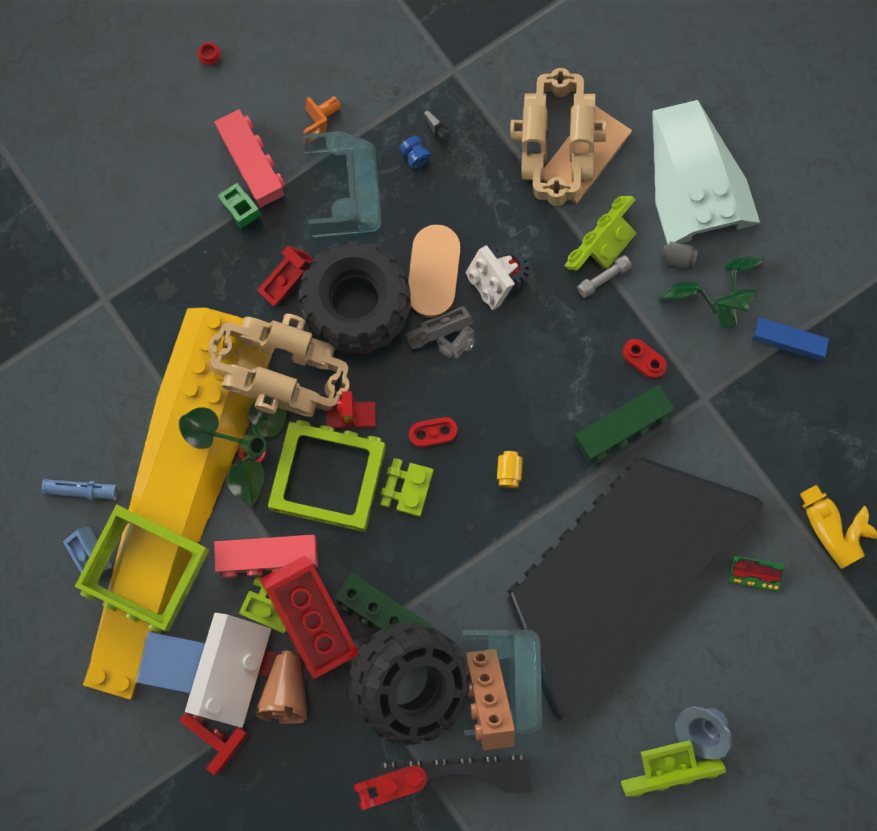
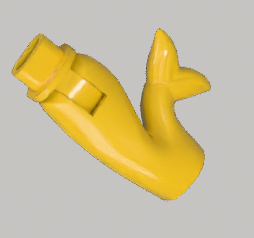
M815 485L800 494L805 503L803 508L806 509L815 533L841 569L865 556L860 546V537L877 539L876 529L868 524L869 512L866 506H863L854 518L844 539L840 513L831 499H824L827 496L826 493L822 494L818 486Z

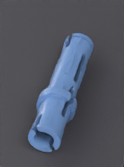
M44 479L41 488L43 495L85 497L88 500H95V498L116 500L118 496V485L99 484L96 481L82 483Z

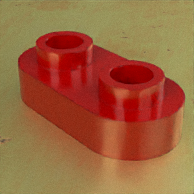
M631 339L624 345L623 358L640 373L653 380L659 379L664 375L667 363L655 350L639 339ZM637 347L640 353L634 354L631 349ZM650 363H658L659 368L653 369Z
M448 417L418 422L412 425L409 430L410 442L418 448L449 443L457 436V425ZM442 428L450 430L447 435H443L440 431ZM423 432L426 434V437L420 440L417 438L418 433Z

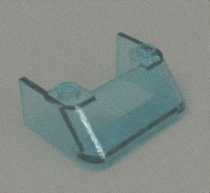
M341 131L302 134L306 153L329 151L334 155H346L350 198H342L334 202L331 209L332 218L308 220L312 237L377 230L381 225L382 219L374 145L367 140Z
M527 629L463 630V639H488V649H496L498 659H509L510 712L515 735L536 733L542 726L540 638L537 633ZM464 730V736H475V730Z

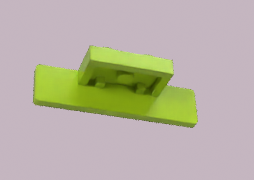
M633 196L618 197L612 203L610 211L598 220L596 228L583 238L581 246L568 256V261L564 266L568 270H578L591 255L603 268L608 269L636 235L633 228L622 218L636 199Z
M688 740L640 752L645 775L622 780L621 786L626 797H638L646 792L654 790L663 791L670 786L678 784L687 785L703 778H716L719 774L726 773V769L720 758L696 762L693 745Z

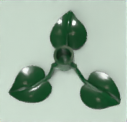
M742 256L728 261L724 267L725 270H732L731 293L715 298L714 304L705 290L700 287V282L696 281L681 282L669 287L661 294L659 302L662 300L686 299L696 293H700L712 309V313L717 314L720 327L728 328L735 326L739 323L737 310L748 312L749 306L756 296L755 291L751 289L736 290V274L739 271H748L757 267L765 258L764 256Z
M265 397L264 403L270 405L272 399ZM256 401L253 402L248 410L247 418L254 424L252 427L254 435L247 434L242 438L215 432L219 426V419L216 413L209 408H194L182 415L179 419L180 433L183 439L194 448H209L213 443L214 436L240 443V449L248 454V456L243 459V464H235L229 469L226 484L229 491L247 505L253 506L264 484V469L260 462L249 460L255 459V455H261L266 450V441L263 437H274L280 433L285 424L287 410L278 407L275 414L266 413L255 408Z

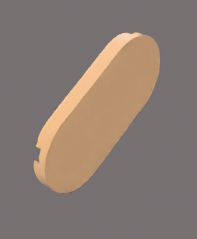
M431 225L422 229L416 235L412 247L408 280L411 292V307L420 316L435 318L442 315L452 307L455 300L460 242L457 235L450 228L443 225Z

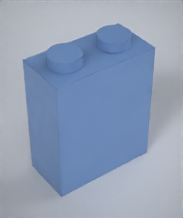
M147 632L136 683L190 694L205 643Z

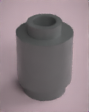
M670 241L669 245H664L661 259H665V265L683 269L688 267L694 268L698 250L693 249V246Z

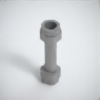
M624 255L615 260L612 267L592 280L586 279L581 282L577 289L581 296L586 298L595 293V288L618 273H626L632 268V264Z

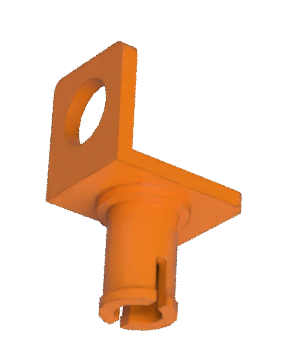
M335 96L319 106L310 97L306 99L305 109L315 123L303 131L304 143L326 132L328 121L326 117L341 110V104Z

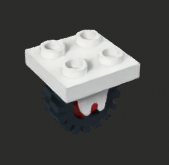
M487 245L478 250L465 272L470 283L475 285L483 301L492 310L502 304L508 293L513 292L514 289L515 291L518 290L529 274L528 269L530 266L529 263H526L528 259L526 256L521 258L523 253L520 250L518 253H515L516 248L514 247L508 250V246H504L502 249L497 247L496 250L491 252Z

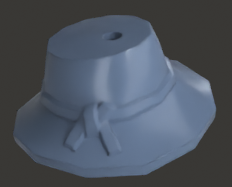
M692 706L683 710L675 722L676 736L680 742L691 741L694 755L713 760L728 755L732 747V740L728 729V720L722 712L714 708L704 709Z

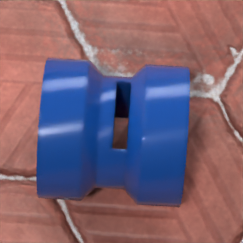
M418 135L408 138L399 147L403 155L408 157V163L412 168L424 165L431 158V153L427 148L423 147V141Z

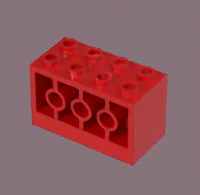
M305 556L259 579L304 666L313 679L359 655L314 565Z

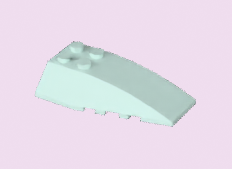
M695 100L654 110L652 116L655 205L667 245H669L670 241L677 243L689 242L694 234L735 225L736 230L760 224L747 179L699 101Z

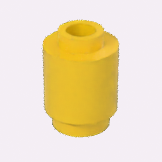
M504 451V455L498 456L497 480H499L500 487L518 488L519 482L522 479L523 458L518 456V452Z

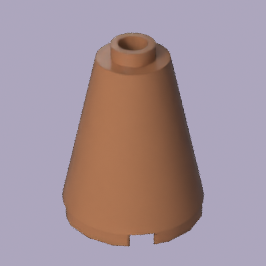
M283 651L282 654L277 655L257 707L256 716L271 722L272 717L279 719L281 724L303 723L304 719L307 720L308 715L302 661L296 652Z

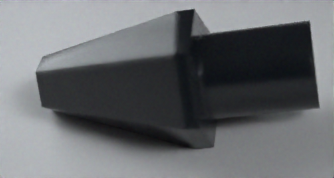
M428 110L425 111L424 116L434 136L445 141L448 140L450 133L447 131V127Z

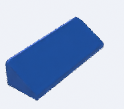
M759 317L752 340L822 362L826 356L829 338Z

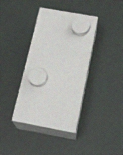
M214 613L185 712L242 728L271 628L227 614Z

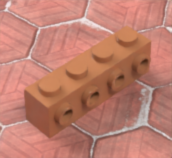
M496 649L466 653V662L469 674L466 678L469 679L470 685L467 697L473 700V704H470L472 720L477 719L478 723L475 725L476 740H481L483 751L514 747L515 729Z

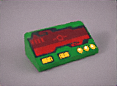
M734 556L731 563L729 583L779 592L785 565Z

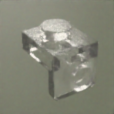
M466 325L453 343L440 336L438 338L439 350L449 358L453 356L458 359L464 350L468 352L475 343V339H473L474 330Z

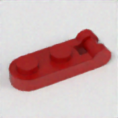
M409 766L353 785L355 792H358L361 802L359 805L361 811L422 790L427 783V774L419 766ZM376 787L378 797L371 799L368 789Z

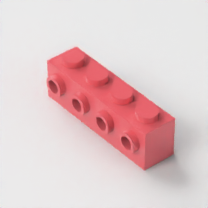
M240 109L214 121L223 142L259 208L284 196L282 187L285 186L281 175L279 173L275 175L272 167L275 165L269 154L264 155L261 149L264 145L259 135H253L251 129L254 127L248 115L243 117Z
M315 535L214 542L215 572L222 575V578H236L238 573H247L249 577L262 576V572H274L302 556H305L315 568H318L317 539Z

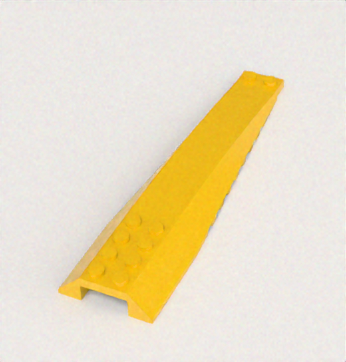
M187 308L156 399L129 506V511L196 543L201 540L205 525L212 514L216 499L221 493L222 485L229 469L232 467V462L240 448V443L214 436L213 443L209 448H194L183 439L179 430V419L194 408H209L216 413L219 419V426L215 432L242 438L250 424L247 418L248 410L251 404L257 400V396L255 399L224 389L221 386L224 376L215 374L210 370L209 362L211 356L208 352V346L211 338L220 333L221 327L225 323L229 322L242 326L244 318L209 308ZM222 336L221 342L217 346L215 358H218L219 352L223 348L224 336ZM229 336L232 348L228 357L221 360V363L233 364L250 370L252 368L255 369L257 366L268 369L272 352L268 354L259 351V348ZM251 378V381H250L249 386L252 385V383H253V381H254L253 378ZM129 523L122 533L108 590L158 615H162L192 557V553L133 523ZM104 607L91 656V663L83 685L133 700L138 685L136 678L147 632H157L147 628L148 622L142 619L135 622L125 617L126 612L119 608L115 612Z

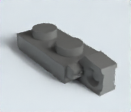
M462 306L420 323V328L405 333L411 349L423 347L425 343L440 340L452 332L462 331L467 326L472 325L473 321L466 308Z

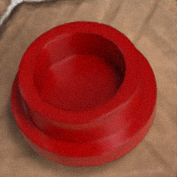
M206 42L200 46L197 55L202 64L214 65L219 61L221 52L216 44Z

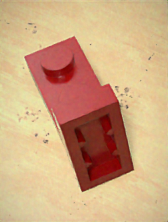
M287 246L282 252L286 258L257 290L274 307H277L301 280L304 271L311 265L313 259L304 250Z
M342 391V399L337 400V404L332 410L326 411V425L334 429L376 428L375 402L355 403L352 391Z
M184 713L179 720L219 752L206 768L213 775L220 774L249 735L244 729L237 727L228 741L225 742L226 736L215 727L212 731L204 725L206 720L201 716Z

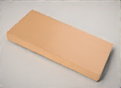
M595 106V120H606V142H594L593 181H581L580 196L571 200L576 204L632 133L631 129L597 106ZM570 136L543 169V182L547 183L555 177L564 179L566 183L574 182L572 180V162H570ZM586 142L575 143V154H589V145Z

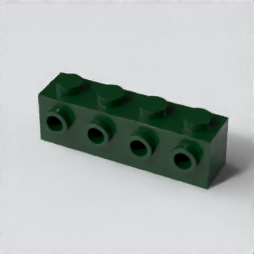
M658 384L577 432L574 436V441L588 463L594 460L596 463H599L609 456L608 452L616 448L619 451L630 444L629 440L633 437L641 438L651 431L650 427L658 423L661 426L672 419L670 415H672L675 408Z
M353 573L350 574L335 597L339 602L337 607L348 614L352 611L360 616L358 620L369 628L375 625L379 629L386 631L389 629V626L396 623L413 624V622H419L436 629V627Z

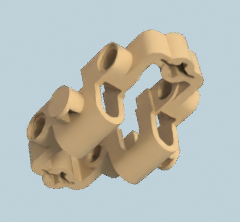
M557 68L551 74L540 75L537 79L536 93H525L523 120H511V141H522V180H533L534 195L537 199L548 200L550 204L560 206L567 200L578 198L581 194V181H593L594 142H606V120H595V94H584L583 77L579 74H570L564 68ZM545 92H552L556 97H565L570 92H576L570 116V162H572L573 183H566L564 179L559 177L552 178L547 183H541V180H544V163H547L546 130H548V110L546 108ZM528 142L540 143L541 153H528ZM586 142L589 145V154H575V143ZM560 188L559 193L555 194V190Z
M285 314L282 323L274 320L268 323L252 317H245L242 326L229 322L225 323L221 327L220 333L211 338L208 346V352L211 356L209 362L210 370L215 374L224 376L221 386L226 390L255 399L257 396L255 408L266 413L275 414L279 407L303 416L313 417L316 408L326 411L332 410L337 404V400L342 398V391L349 389V380L346 377L348 372L347 364L342 360L332 357L335 350L332 345L312 338V333L303 331L306 321L293 314ZM289 324L296 325V328L289 326ZM222 336H224L223 348L219 352L218 358H215L217 346L221 342ZM229 336L238 338L241 342L257 347L259 351L268 354L270 352L273 353L276 348L289 351L293 354V362L303 366L307 364L316 368L335 371V374L325 384L324 390L328 397H322L312 390L300 387L295 378L259 366L250 370L233 364L221 363V360L228 357L232 348ZM339 377H340V380H339V388H340V389H339V391H337V393H336L335 396H334V393H335V390H334V389H335V386H334V384H335V382H337V380H338ZM251 378H253L254 381H253L252 385L249 386L250 381H251ZM265 397L272 399L270 405L264 403Z

